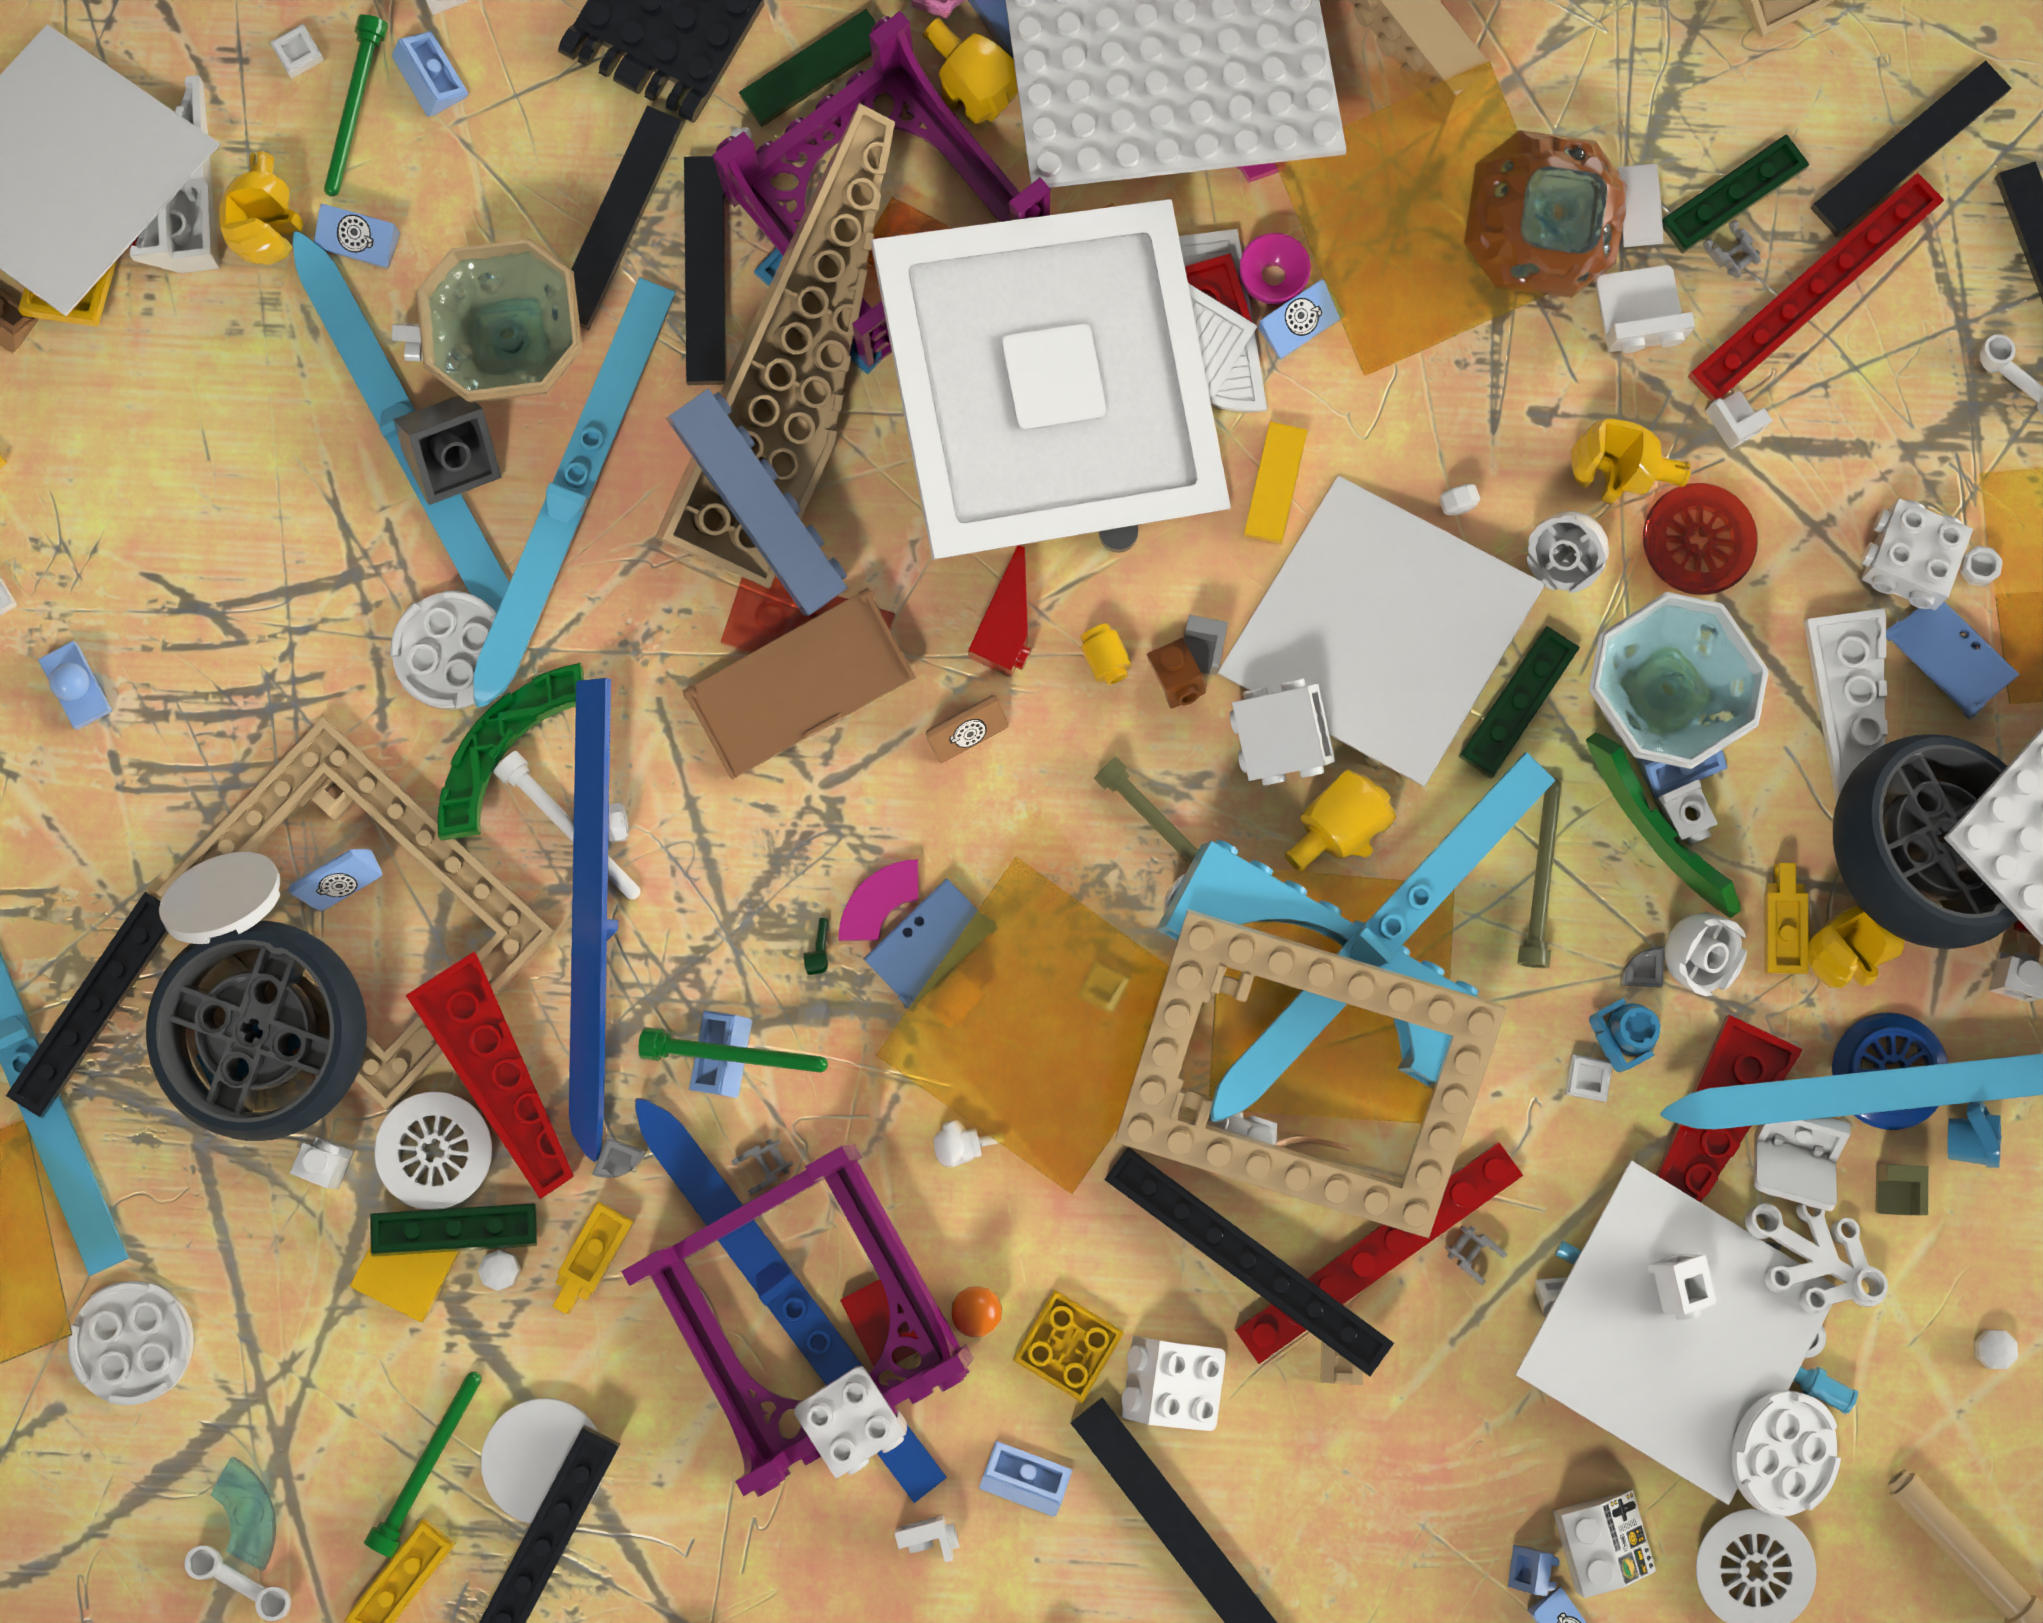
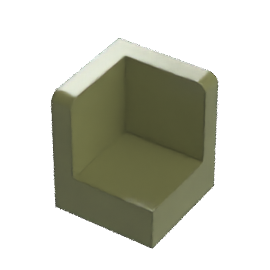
M1876 1165V1212L1878 1214L1927 1216L1929 1166Z

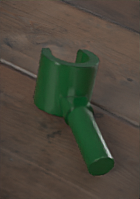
M819 918L815 943L816 951L803 953L807 975L821 974L828 969L826 938L829 919Z

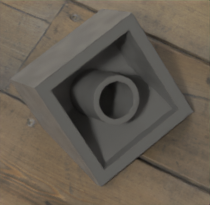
M458 395L393 419L403 455L429 505L502 478L483 408L476 402L470 403Z

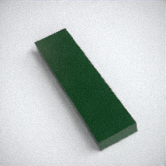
M867 9L863 10L739 92L740 98L759 125L763 127L870 57L872 53L869 34L872 33L871 30L876 24L875 20Z
M1786 134L1662 219L1663 229L1683 254L1802 173L1810 164Z
M1546 626L1459 755V758L1492 779L1580 647L1549 626Z
M536 1204L370 1213L371 1255L375 1257L537 1246Z

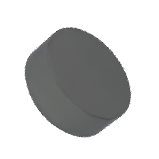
M1138 525L1099 531V539L1102 545L1109 551L1116 553L1131 549L1138 537Z

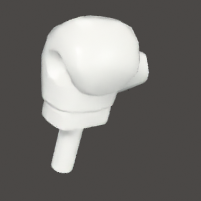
M952 1120L943 1123L942 1130L934 1136V1150L937 1160L941 1165L954 1167L969 1162L973 1158L981 1157L980 1147L1004 1142V1136L1000 1132L978 1137L975 1128L966 1130L960 1121Z

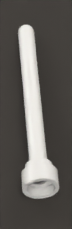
M517 751L510 753L497 765L493 773L504 784L510 783L513 787L518 786L573 842L574 820L529 775L528 762ZM608 856V879L628 899L638 898L640 895L639 886Z

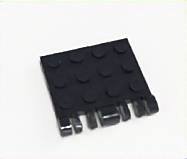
M587 0L574 24L567 29L562 37L558 52L572 60L578 56V63L588 66L593 61L600 47L604 45L609 49L600 62L599 74L609 77L619 63L614 73L613 81L639 94L644 89L652 73L655 72L646 87L644 97L655 101L668 80L676 83L667 97L665 108L676 112L680 107L678 115L694 123L699 118L765 3L764 0Z

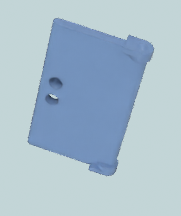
M1945 601L1936 610L1918 608L1902 622L1899 620L1886 631V639L1892 641L1964 711L1963 715L1968 720L1975 717L1990 699L2020 675Z
M946 878L863 959L898 995L897 998L903 1003L904 1008L912 1012L917 1007V1004L990 933L993 934L998 928L993 920H990L985 914L982 915Z

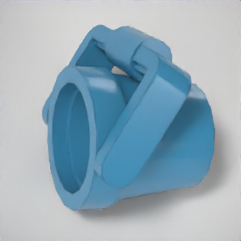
M1624 998L1593 1013L1589 1018L1597 1041L1617 1072H1624L1654 1056L1653 1051L1650 1049L1655 1046L1661 1027L1659 1019L1654 1012L1641 1004L1630 1003L1624 1005L1626 1004ZM1613 1011L1605 1023L1602 1017ZM1623 1055H1640L1627 1063L1623 1057Z
M1983 1101L1970 1102L1966 1112L1968 1118L1949 1119L1948 1159L1986 1165L1988 1168H2000L2001 1116L1991 1115Z

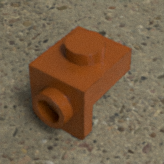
M1183 637L1147 653L1148 661L1165 692L1167 703L1171 709L1180 705H1189L1206 693L1202 673Z

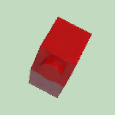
M1017 545L968 649L969 659L1011 678L1016 668L1024 669L1032 651L1031 648L1027 647L1025 547Z

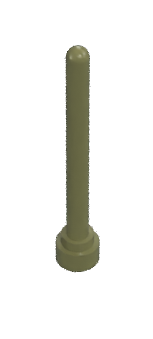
M1115 756L1093 779L1104 790L1106 788H1109L1112 792L1117 790L1191 864L1198 849L1128 780L1130 775L1125 771L1127 767Z
M1554 778L1556 781L1544 792L1528 939L1523 942V947H1519L1517 964L1531 968L1550 967L1551 951L1547 950L1548 943L1544 941L1561 792V782L1557 778Z

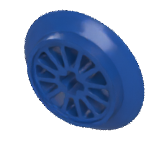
M1878 1013L1859 1020L1841 1037L1833 1056L1832 1075L1888 1070L1884 1066L1885 1063L1893 1064L1897 1062L1900 1065L1898 1069L1909 1068L1910 1064L1921 1056L1925 1066L1948 1064V1059L1939 1039L1920 1021L1898 1013ZM1881 1037H1886L1887 1053L1878 1042V1039ZM1895 1037L1903 1039V1043L1900 1049L1898 1050L1897 1054ZM1912 1044L1917 1049V1052L1905 1059V1055ZM1869 1045L1872 1046L1879 1058L1866 1053ZM1861 1058L1872 1063L1874 1069H1861ZM1939 1106L1856 1114L1854 1116L1876 1128L1900 1130L1923 1122Z

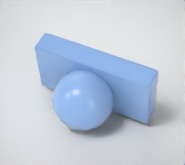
M72 641L38 659L49 680L50 690L60 701L74 729L79 730L113 711L78 643Z

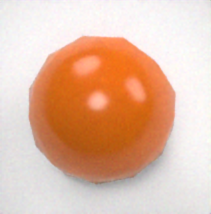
M973 1286L957 1294L952 1302L951 1316L957 1330L965 1336L984 1337L993 1331L1001 1321L1002 1306L996 1293L989 1288Z

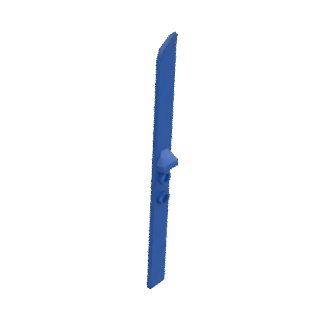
M609 678L576 681L569 1120L572 1135L584 1154L593 1162H596L601 1154L604 1121L607 941L618 930V920L607 919L611 679Z
M636 1098L635 1111L641 1134L649 1149L704 1223L708 1226L743 1206L684 1125L668 1110L647 1099ZM755 1220L718 1240L757 1292L761 1302L769 1308L825 1385L833 1382L854 1367H864ZM907 1424L903 1442L886 1453H883L881 1450L877 1454L915 1503L945 1480L947 1476Z

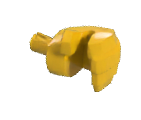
M940 18L935 19L923 32L922 37L927 39L946 58L938 76L942 83V100L950 110L955 111L964 103L966 108L965 115L975 125L986 120L992 122L998 118L1018 93L1014 59L996 43L980 33H974L966 40L961 41Z
M257 151V162L256 154L254 152L251 153L249 156V172L235 177L225 190L219 206V223L225 242L236 255L249 263L271 265L287 258L293 247L280 234L293 235L294 231L301 232L304 222L295 211L288 209L290 189L283 180L273 175L275 159L270 153L264 151Z
M1608 418L1596 421L1579 437L1571 449L1575 481L1586 489L1593 481L1596 470H1601L1606 479L1601 500L1608 504L1616 501L1624 491L1645 495L1655 480L1684 487L1691 474V470H1685L1691 468L1689 462L1661 457V443L1650 430L1629 421Z
M1351 770L1344 771L1300 816L1301 822L1308 833L1292 849L1285 853V859L1296 871L1302 873L1324 850L1339 859L1350 855L1368 857L1373 852L1370 845L1371 838L1381 831L1384 833L1397 818L1390 804L1391 796L1381 786H1377L1366 776H1360Z
M1855 906L1834 916L1813 936L1809 942L1808 960L1814 974L1829 988H1844L1853 978L1861 987L1868 986L1878 977L1877 966L1894 960L1902 954L1904 940L1877 924L1860 906Z

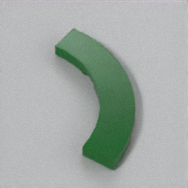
M581 663L560 667L532 678V682L522 686L512 694L510 692L505 694L475 722L455 752L450 763L451 769L445 786L441 790L437 816L438 837L441 841L481 834L482 803L494 769L507 750L530 728L558 712L576 707V681L584 680Z
M1597 732L1588 737L1586 743L1609 790L1624 813L1657 855L1692 890L1729 918L1739 913L1741 905L1732 880L1713 868L1697 853L1676 842L1677 832L1657 808L1652 811L1649 809L1642 785L1627 759L1623 746Z

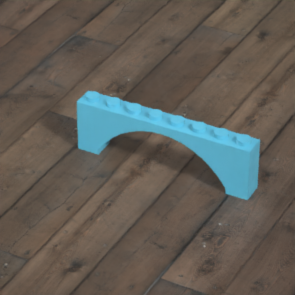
M1216 840V842L1209 841L1201 844L1156 929L1177 941L1187 909L1239 925L1253 922L1294 924L1314 930L1343 947L1365 923L1357 920L1352 923L1340 916L1342 911L1335 905L1323 900L1317 903L1306 896L1308 891L1301 885L1290 880H1286L1285 883L1271 876L1273 870L1265 864L1256 860H1251L1249 863L1237 856L1238 850L1225 841ZM1403 945L1394 953L1396 956L1389 963L1381 967L1478 997L1479 991L1475 987L1460 980L1454 983L1443 976L1445 971L1441 967L1429 961L1423 960L1420 963L1409 956L1411 951ZM1393 1018L1402 1058L1397 1069L1432 1089L1451 1035Z

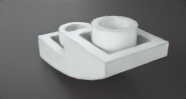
M1657 164L1618 167V173L1628 186L1626 216L1622 229L1623 247L1663 244Z

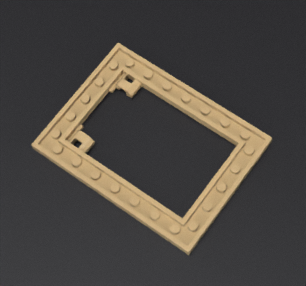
M324 717L155 892L162 898L177 878L192 867L208 859L233 852H255L299 804L305 808L312 800L337 822L356 802L496 932L489 942L477 953L495 996L555 933L545 921L456 839L441 841L438 837L437 821ZM335 784L343 790L336 800L328 793ZM260 949L241 951L225 959L239 972L253 970ZM303 973L299 987L306 993L314 1006L318 1020V1031L330 1035L329 1014L323 994L319 987ZM270 981L265 987L264 994L271 1002L277 996V987ZM418 1016L387 1050L383 1049L367 1034L365 1053L355 1081L386 1110H390L443 1052Z
M1187 909L1115 1136V1142L1429 1238L1490 1060L1506 1007ZM1229 967L1241 971L1239 979L1224 975L1226 968ZM1254 976H1258L1451 1035L1401 1184L1207 1125L1213 1099L1204 1094L1182 1088L1184 1078L1179 1077L1202 1002L1209 1004L1212 992L1216 994L1219 992L1233 996L1236 1000L1246 1002ZM1189 1107L1196 1111L1194 1120L1179 1116L1181 1108Z

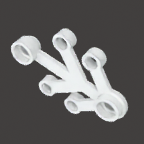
M1764 1203L1748 1211L1745 1224L1751 1235L1759 1239L1770 1237L1809 1261L1808 1263L1789 1268L1776 1266L1769 1269L1764 1278L1769 1290L1779 1293L1789 1289L1795 1283L1831 1274L1845 1284L1826 1290L1813 1287L1803 1291L1799 1302L1805 1312L1815 1314L1825 1310L1828 1305L1850 1299L1863 1307H1872L1884 1300L1888 1290L1887 1279L1881 1271L1868 1265L1859 1239L1860 1228L1855 1220L1843 1218L1834 1222L1830 1235L1824 1217L1825 1210L1814 1208L1815 1215L1811 1216L1807 1212V1205L1798 1203L1796 1207L1797 1216L1801 1221L1808 1223L1815 1242L1813 1244L1784 1226L1782 1215L1775 1206ZM1757 1216L1764 1221L1765 1227L1763 1230L1756 1222ZM1842 1225H1845L1849 1229V1238L1845 1237L1842 1234ZM1832 1238L1837 1243L1845 1246L1850 1266L1838 1258ZM1776 1272L1783 1277L1784 1283L1782 1286L1775 1281L1774 1276ZM1861 1280L1868 1284V1294L1863 1290ZM1811 1294L1818 1298V1307L1811 1304Z

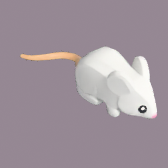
M1242 1112L1217 1122H1213L1211 1115H1209L1207 1125L1279 1147L1304 1142L1351 1150V1147L1348 1145L1304 1135L1290 1136L1277 1141V1123L1256 1116L1244 1118V1113Z

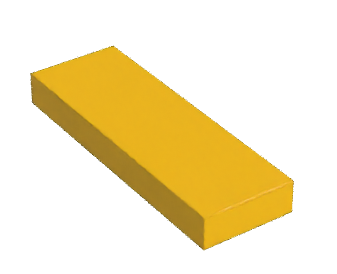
M1269 421L1243 536L1282 544L1307 429Z
M422 1519L345 1617L344 1621L347 1623H395L455 1547L456 1543L427 1519Z

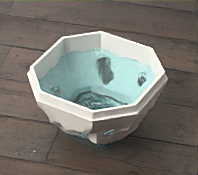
M1665 592L1599 635L1589 692L1620 741L1629 749L1634 757L1692 769L1759 726L1769 670L1723 603ZM1663 683L1668 684L1673 689L1674 695L1664 693L1662 689Z

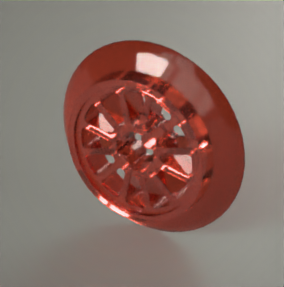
M1691 483L1686 484L1684 487H1676L1656 501L1645 520L1643 546L1650 566L1669 586L1688 594L1710 595L1731 588L1747 574L1757 552V529L1748 508L1734 494L1716 485ZM1688 510H1696V523H1694ZM1703 510L1712 513V517L1707 524L1703 522ZM1677 514L1681 515L1686 527L1674 519ZM1719 517L1725 525L1713 529L1712 525L1716 518ZM1670 527L1681 535H1668L1666 533L1667 528ZM1695 531H1698L1700 537H1707L1708 542L1703 545L1702 549H1699L1698 544L1690 543L1689 539L1695 535ZM1729 531L1731 539L1718 538L1716 535ZM1666 542L1680 543L1681 546L1669 551ZM1716 546L1730 547V554L1728 555ZM1686 552L1680 564L1672 558V556L1678 553ZM1711 555L1722 561L1723 565L1717 567ZM1691 556L1694 558V572L1685 569V565ZM1702 558L1710 572L1703 573L1701 571Z

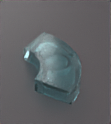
M230 1457L210 1494L223 1505L230 1519L231 1537L226 1552L263 1571L270 1561L276 1538V1519L273 1504L265 1485L256 1473L238 1458Z

